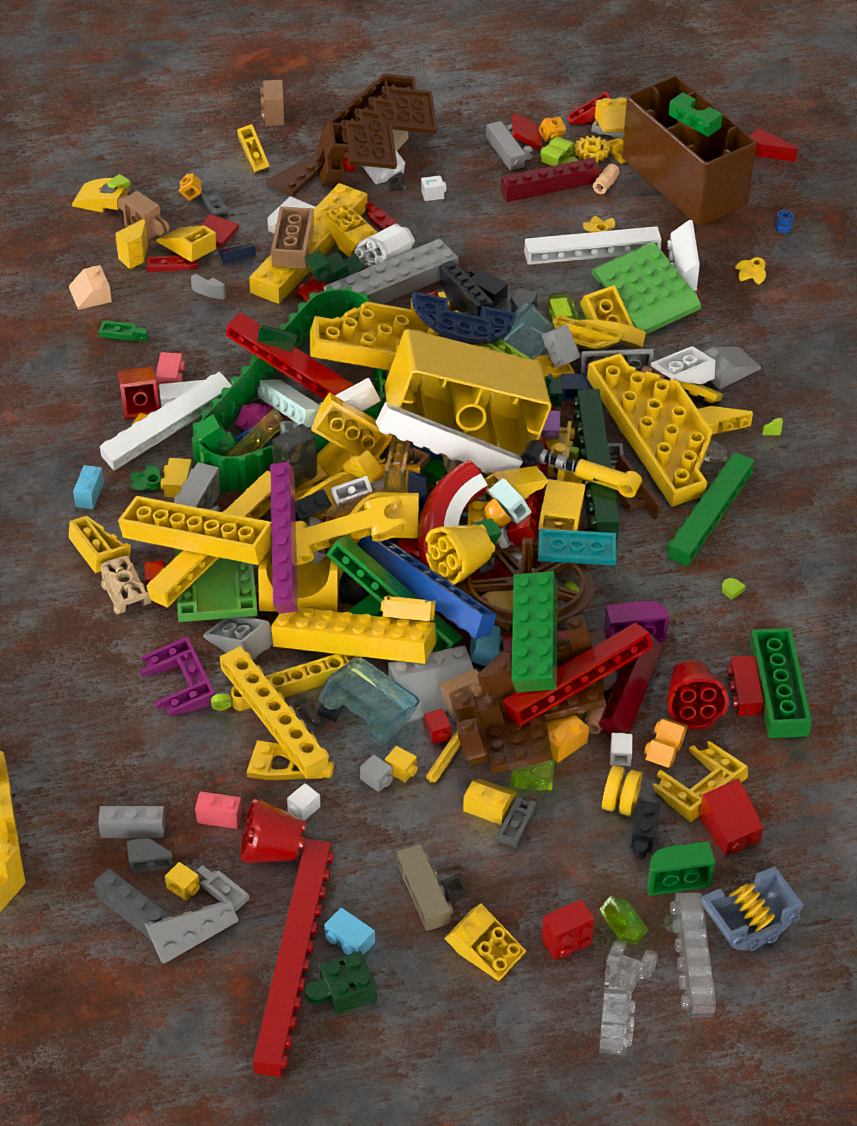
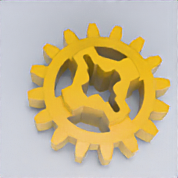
M586 136V139L581 137L580 141H576L574 152L579 160L594 157L598 163L599 160L604 161V158H608L610 147L605 139L601 140V137L595 138V136H592V138Z

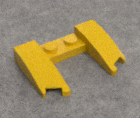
M710 741L707 742L708 749L699 751L695 745L689 747V752L711 771L709 775L691 789H688L662 770H659L657 777L661 779L660 784L653 783V789L666 803L690 822L699 817L702 795L738 778L741 783L748 778L747 765Z

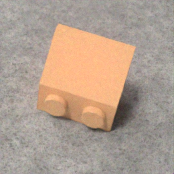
M100 265L83 269L69 285L78 310L112 302L110 286Z

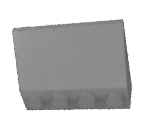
M465 645L433 652L425 664L405 661L388 663L389 681L406 723L421 720L424 718V713L443 708L445 714L449 713L443 702L439 684L473 670V665Z

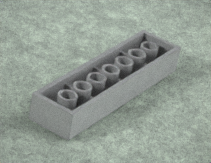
M437 239L325 285L324 291L329 286H332L334 289H345L347 286H350L352 291L360 294L368 293L370 302L385 304L440 281L439 266L445 265L448 262H456L458 265V256L441 239Z

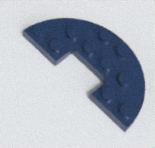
M413 291L411 296L416 313L426 325L451 340L471 345L489 344L501 340L511 331L516 318V313L485 306L481 307L480 317L449 311L448 298Z

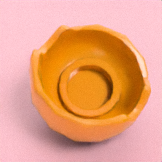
M496 499L489 501L485 506L486 519L493 518L498 527H504L511 521V518Z

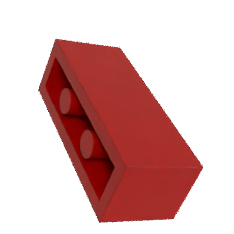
M755 656L731 657L730 665H727L726 671L727 677H731L729 689L734 694L732 696V706L736 708L737 716L762 715L764 701Z

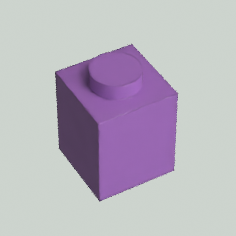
M550 411L541 432V438L547 440L559 439L560 411Z

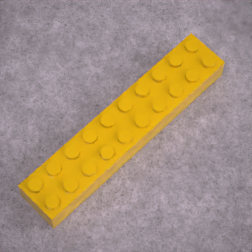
M338 183L315 207L314 229L309 255L320 249L325 256L336 244L321 212L346 203L358 215L362 216L366 210L367 193ZM270 255L249 277L250 293L280 304L310 270L308 267L306 269L272 267Z

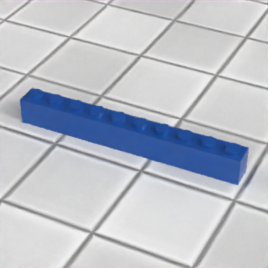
M370 535L359 540L358 546L413 594L421 599L428 600V602L435 600V611L444 614L446 619L454 621L459 628L465 629L474 638L491 635L497 616L493 611L388 539L373 541Z

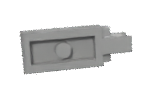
M203 865L196 870L201 886L220 902L230 901L235 912L249 900L248 893L219 870L211 872Z

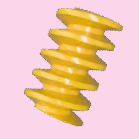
M745 884L732 892L729 897L737 896L734 904L742 903L739 911H747L744 919L752 918L749 926L756 925L757 928L754 931L756 932L768 925L774 919L775 914H767L770 910L769 906L762 907L765 899H757L760 892H752L755 885Z

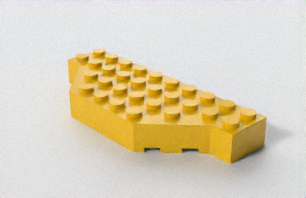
M365 302L361 307L345 312L344 316L340 318L329 319L315 316L310 330V356L390 371L403 332L406 329L443 338L447 337L426 325L415 310ZM475 345V346H479V347H483V348L489 349V347L480 346V345Z
M621 353L589 363L588 381L594 389H600L601 401L670 506L674 507L700 498L707 486V481L700 472V469L709 449L713 431L678 380L670 379L669 381L660 378V375L655 373L637 371L635 367L628 365Z

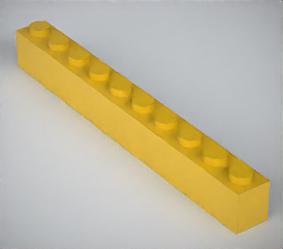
M266 471L223 513L260 519L271 508L270 472ZM183 550L146 585L150 600L168 608L219 557Z

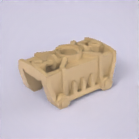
M129 556L119 557L101 564V587L107 590L114 604L113 610L117 615L126 612V604L129 605L140 600L143 606L151 603L152 600H150L148 592L145 591L144 584L141 583L139 574L130 562ZM125 562L126 570L121 567V563ZM108 568L116 569V573L110 572ZM127 577L129 581L121 582L120 579ZM123 589L125 592H128V598L126 599L121 594Z

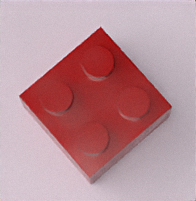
M582 899L543 916L541 941L554 960L561 957L565 958L578 949L587 948L593 941L595 918Z

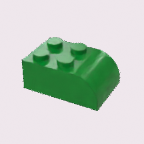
M709 841L673 845L656 851L650 860L647 882L648 896L711 887L715 860Z

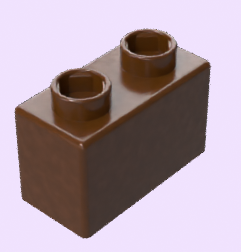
M673 76L627 96L622 158L648 184L655 187L681 210L687 219L693 220L698 226L714 223L722 216L748 204L756 141L724 114L722 115L721 128L709 137L669 116L670 101L681 93L696 99L695 110H705L711 107L722 113L678 76Z

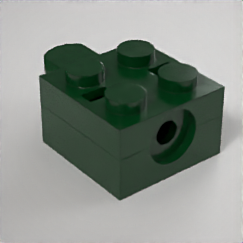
M361 951L320 964V980L306 985L307 1001L312 1005H316L329 1000L336 1015L377 1001V985Z

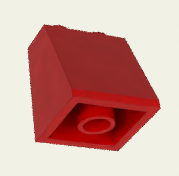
M152 366L117 371L125 419L137 417L140 413L149 415L151 412L160 409L157 382Z
M739 778L702 795L699 820L725 856L737 853L749 845H755L762 839L764 827Z

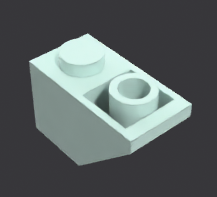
M504 478L489 489L492 497L498 501L512 522L518 524L531 513L523 497Z

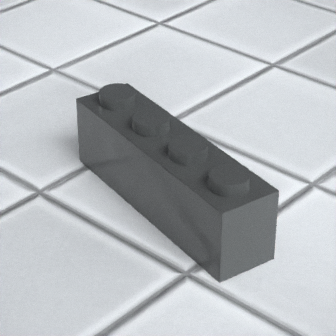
M110 868L94 881L96 897L150 940L151 938L145 924L149 922L155 923L170 917V915Z

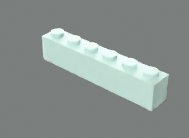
M260 380V386L258 387L260 399L302 427H312L320 407L319 404L281 380Z

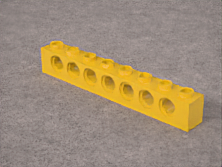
M239 646L221 655L220 664L222 671L305 778L308 779L327 769L328 752L325 748L319 746L315 735L308 732L304 721L296 717L292 706H288L285 703L283 695L274 689L272 681L264 676L261 667L255 665L251 654L248 651L245 652Z

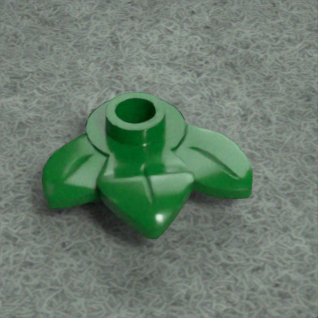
M148 464L145 473H130L133 482L130 488L133 490H158L161 488L162 478L160 477V470L154 465Z

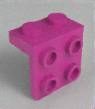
M264 403V405H243L235 424L244 431L258 425L267 435L270 427H279L280 422L287 420L284 415L276 412L274 407Z

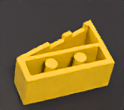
M88 516L70 521L69 539L95 573L101 572V564L123 556H129L130 559L131 545L117 539L118 536L115 534L110 535L104 531L103 526Z

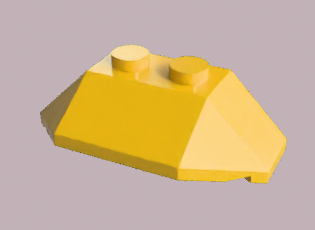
M561 315L555 317L552 322L555 328L568 325L577 349L604 351L624 337V333Z

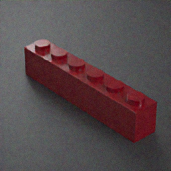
M593 157L501 177V193L505 201L510 202L594 184L599 177L600 167Z
M651 634L650 638L653 648L621 667L598 723L610 737L612 733L629 734L631 732L632 724L637 716L638 709L643 701V696L649 686V681L663 648Z

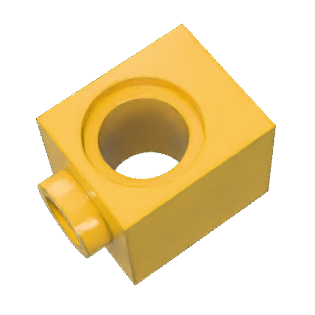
M180 862L165 875L166 888L185 901L194 896L200 888L199 875Z

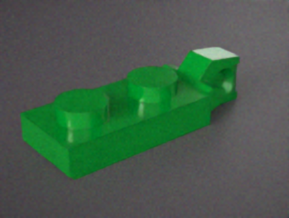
M104 320L98 332L99 337L130 341H147L149 338L148 329L137 327V324Z

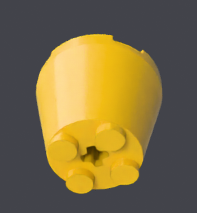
M482 524L441 526L429 531L425 539L428 542L429 553H426V558L430 568L453 585L463 581L489 561L492 553L495 552V545L491 542L486 528Z

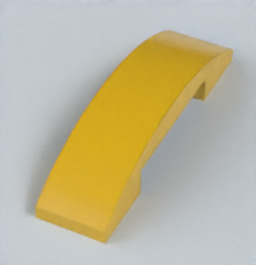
M579 320L624 333V337L619 342L625 343V346L643 349L646 332L641 329L612 321Z

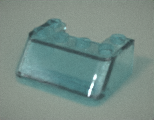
M358 657L353 658L330 675L318 698V701L328 709H338L345 705L351 712L362 717L368 724L373 725L374 728H372L370 736L375 743L382 746L398 735L420 703L419 698L368 661Z

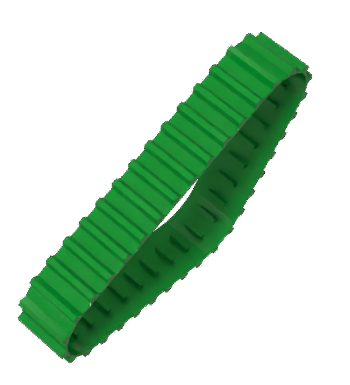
M329 286L326 291L318 294L312 292L309 294L310 300L307 303H300L298 305V313H291L289 315V323H282L279 327L280 330L298 335L295 347L298 349L310 336L315 316L329 319L340 318L344 316L345 312L353 308L357 309L365 302H370L369 294L366 292L360 294L352 291L350 286H347L345 289H334L332 286ZM253 355L251 357V365L241 368L242 375L240 377L234 376L231 379L232 386L230 388L224 387L221 390L222 397L220 399L214 398L211 401L212 408L201 412V421L214 414L226 430L239 416L242 406L249 405L257 396L260 380H271L279 370L258 356ZM373 368L374 387L381 401L362 412L377 420L385 402H387L384 388L386 370ZM194 422L192 425L194 467L197 462L218 467L221 493L225 494L229 490H240L244 493L266 471L270 472V464L290 462L293 470L313 463V457L330 442L317 433L308 431L255 452L230 457L218 455L207 450L204 443L201 444L196 437L198 432L195 425L200 422Z

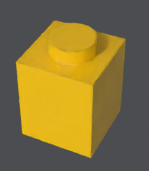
M395 746L385 758V762L392 767V776L405 783L410 776L413 777L417 772V756L398 746Z

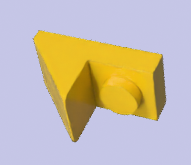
M366 450L360 456L354 455L343 464L344 471L359 478L367 476L371 483L384 474V469L369 450Z

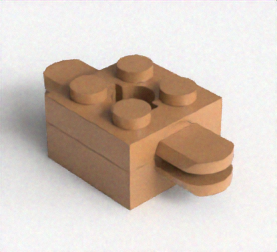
M136 191L131 195L126 194L118 199L117 203L119 208L123 210L126 227L142 219L145 220L147 241L156 235L162 236L169 231L168 222L160 216V206L146 195Z

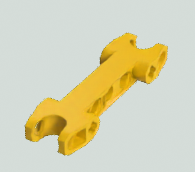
M400 497L375 498L365 502L364 511L307 527L304 521H297V565L312 561L314 559L313 552L332 547L336 540L346 535L352 541L370 535L373 541H383L406 531L408 525L405 519H388V515L391 512L402 507Z

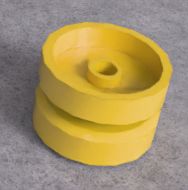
M613 765L605 786L602 809L613 812L619 803L620 814L631 817L640 794L642 772L632 769L628 772L625 779L624 767Z

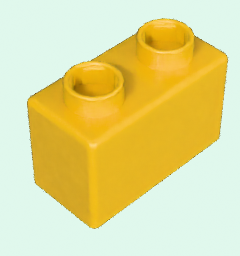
M406 329L403 332L384 386L387 403L516 453L520 457L529 441L539 440L552 406L541 364L538 361L411 329Z

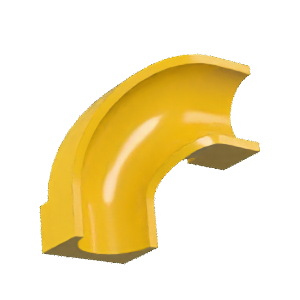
M380 464L384 469V474L378 479H403V493H373L362 499L354 507L344 508L340 512L337 511L332 499L331 488L359 479V477L346 471L324 480L299 499L324 489L332 506L324 514L315 518L327 522L364 511V504L369 500L379 497L399 496L402 507L391 512L388 515V519L403 518L407 522L408 529L393 538H418L420 465ZM360 539L353 540V542L357 544ZM271 546L258 568L259 611L277 612L273 604ZM328 556L319 564L310 561L297 565L298 608L338 612L339 584L344 570Z

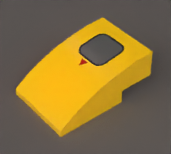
M112 178L92 180L82 186L72 206L98 212H104L105 208L118 210V199L128 194L130 187L110 188L107 182Z

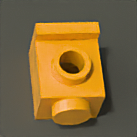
M194 173L186 174L180 181L179 192L188 201H191L202 193L201 180Z

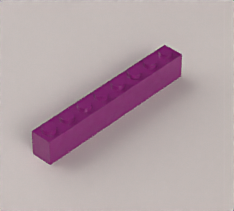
M290 462L270 464L273 604L279 614L298 612L295 476Z

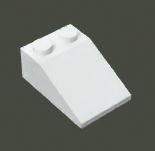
M693 346L651 363V367L670 379L680 382L704 384L715 379V360Z

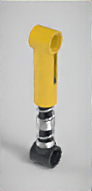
M537 440L529 441L521 455L522 461L529 466L549 463L550 466L555 465L557 469H565L566 472L572 471L578 478L618 490L621 495L628 498L635 496L642 483L641 476L634 471L624 473L584 459L576 462L575 459H568V456L560 454L557 456L551 454L552 451L549 453L547 449L545 450L544 445Z

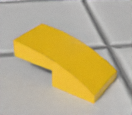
M617 138L606 141V143H609L612 156L620 164L625 163L622 158L623 140Z

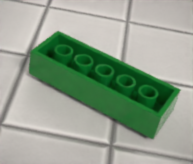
M554 571L514 575L512 683L516 693L557 690L558 583Z
M792 629L752 630L749 646L751 656H755L764 701L762 710L768 738L808 737L812 720Z

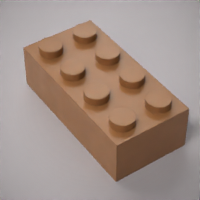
M280 206L271 248L272 267L306 269L307 264L304 257L309 255L314 229V208Z

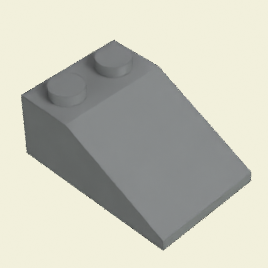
M712 347L703 352L715 360V379L710 381L718 389H722L761 369V366L740 347Z
M250 617L222 619L203 634L206 640L226 653L241 646L245 652L248 651L251 654L253 661L273 644L272 629L269 622Z

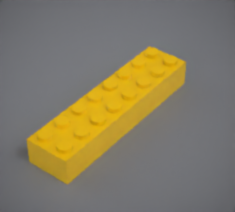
M136 496L118 520L123 538L256 565L260 564L272 546V522Z
M298 608V612L279 614L271 626L273 647L425 664L436 645L435 623L422 620L414 621L403 618L371 616L369 614L359 615L350 612L341 613L333 612L332 610L323 611L314 610L313 608Z

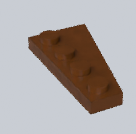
M316 152L267 179L266 184L293 197L321 172L325 161L318 160Z

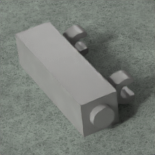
M501 121L486 125V139L510 171L525 167V159L530 160L533 158L529 153L533 149L530 146L521 149L512 137V124L505 127Z

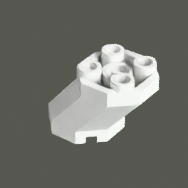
M394 224L358 243L354 254L358 256L365 269L413 250L412 245H414L415 239L409 228Z

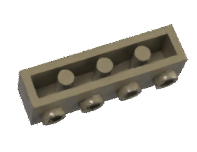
M421 844L396 851L397 866L425 930L429 931L451 924L453 908L450 902H446L443 885H439L437 882L438 875L435 868L430 866L431 862L428 852H424Z

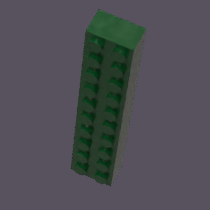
M600 389L578 390L577 397H574V408L576 410H573V421H577L575 423V434L579 435L576 439L577 447H580L579 460L584 459L611 468ZM583 479L582 484H586L584 499L588 500L586 502V513L590 514L588 515V527L592 528L590 532L616 533L617 547L620 521L615 489Z

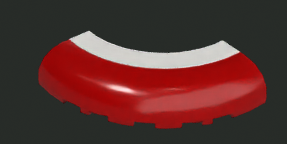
M471 460L461 463L448 472L431 491L422 509L418 524V548L421 563L429 568L430 566L426 558V553H429L428 542L425 541L428 532L441 526H458L464 510L476 499L485 495L488 485L477 466Z

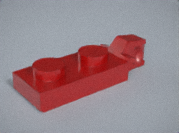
M372 202L365 204V212L369 217V221L380 231L394 224H399L380 207L376 208Z

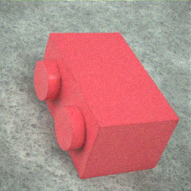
M161 352L155 375L157 390H160L159 384L183 382L182 372H185L186 362L182 359V353Z
M200 791L195 807L197 823L238 829L242 815L241 797Z

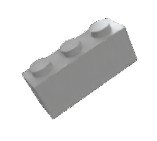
M100 806L98 821L100 837L164 838V806Z

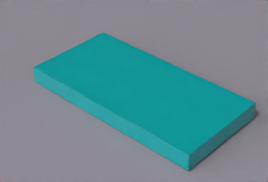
M539 529L538 561L616 565V533Z

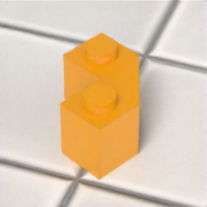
M667 718L661 719V722L658 721L654 733H657L656 738L646 745L644 754H647L645 760L668 768L673 766L676 752L682 746L688 725Z

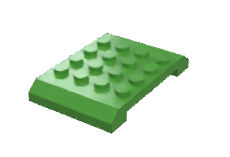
M650 242L591 269L593 277L599 284H603L605 288L615 285L634 327L645 331L646 334L701 309V303L696 293L655 242Z
M175 548V557L183 550ZM219 557L177 598L178 622L257 616L253 564Z

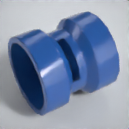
M780 210L777 213L775 228L778 232L788 233L792 230L794 214L791 211Z

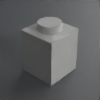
M373 754L360 766V780L380 792L384 787H388L393 780L392 767Z

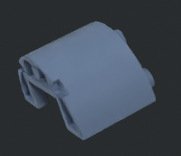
M775 866L756 874L755 888L752 892L759 891L760 895L757 899H765L762 907L769 906L770 910L767 914H775L774 919L768 925L754 932L757 928L756 925L749 926L752 918L744 919L747 911H739L742 903L734 904L737 896L724 898V893L721 889L703 895L701 898L702 906L734 949L754 951L760 945L767 942L772 943L778 939L779 934L801 917L800 912L804 906Z

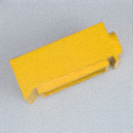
M385 596V600H382L381 611L384 617L430 621L434 620L436 601L428 602V600Z

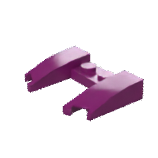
M188 636L142 656V660L147 662L146 668L140 669L142 677L180 667L189 685L188 688L154 702L156 708L160 709L163 707L168 711L167 714L169 716L211 705V698L216 694Z

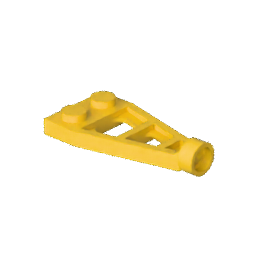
M257 740L247 769V777L261 780L306 779L301 771L294 770L295 763L280 744ZM282 756L289 759L288 768L272 769L274 758ZM328 761L327 769L308 779L331 778L334 762Z

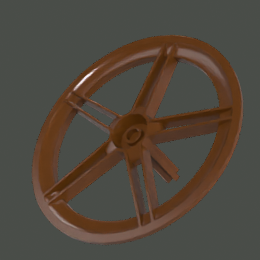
M523 538L521 546L510 545L508 548L503 549L498 547L492 553L490 559L495 557L511 577L471 580L472 573L463 581L457 583L459 589L497 614L495 622L513 626V611L497 607L485 601L477 592L512 591L515 574L552 571L556 574L570 566L579 576L581 588L579 592L558 586L557 599L568 603L557 608V623L564 622L565 619L577 616L583 612L591 603L595 592L594 579L589 570L581 563L548 562L532 571L533 553L538 554V546L533 545L532 538ZM510 553H522L521 565Z

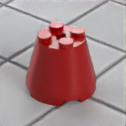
M702 661L677 663L671 674L667 696V707L671 718L676 722L688 725L687 729H703L712 726V723L722 714L725 715L728 709L729 698L725 686Z
M253 799L247 813V822L242 835L240 848L241 862H297L299 849L302 850L304 845V837H301V832L305 830L306 820H302L263 800Z

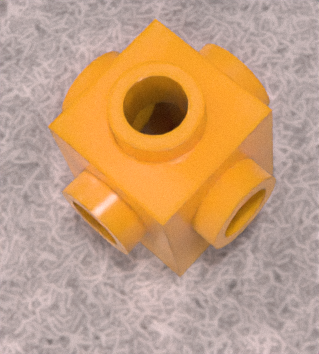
M561 117L545 118L539 127V133L545 142L551 141L557 136L562 138L566 131Z

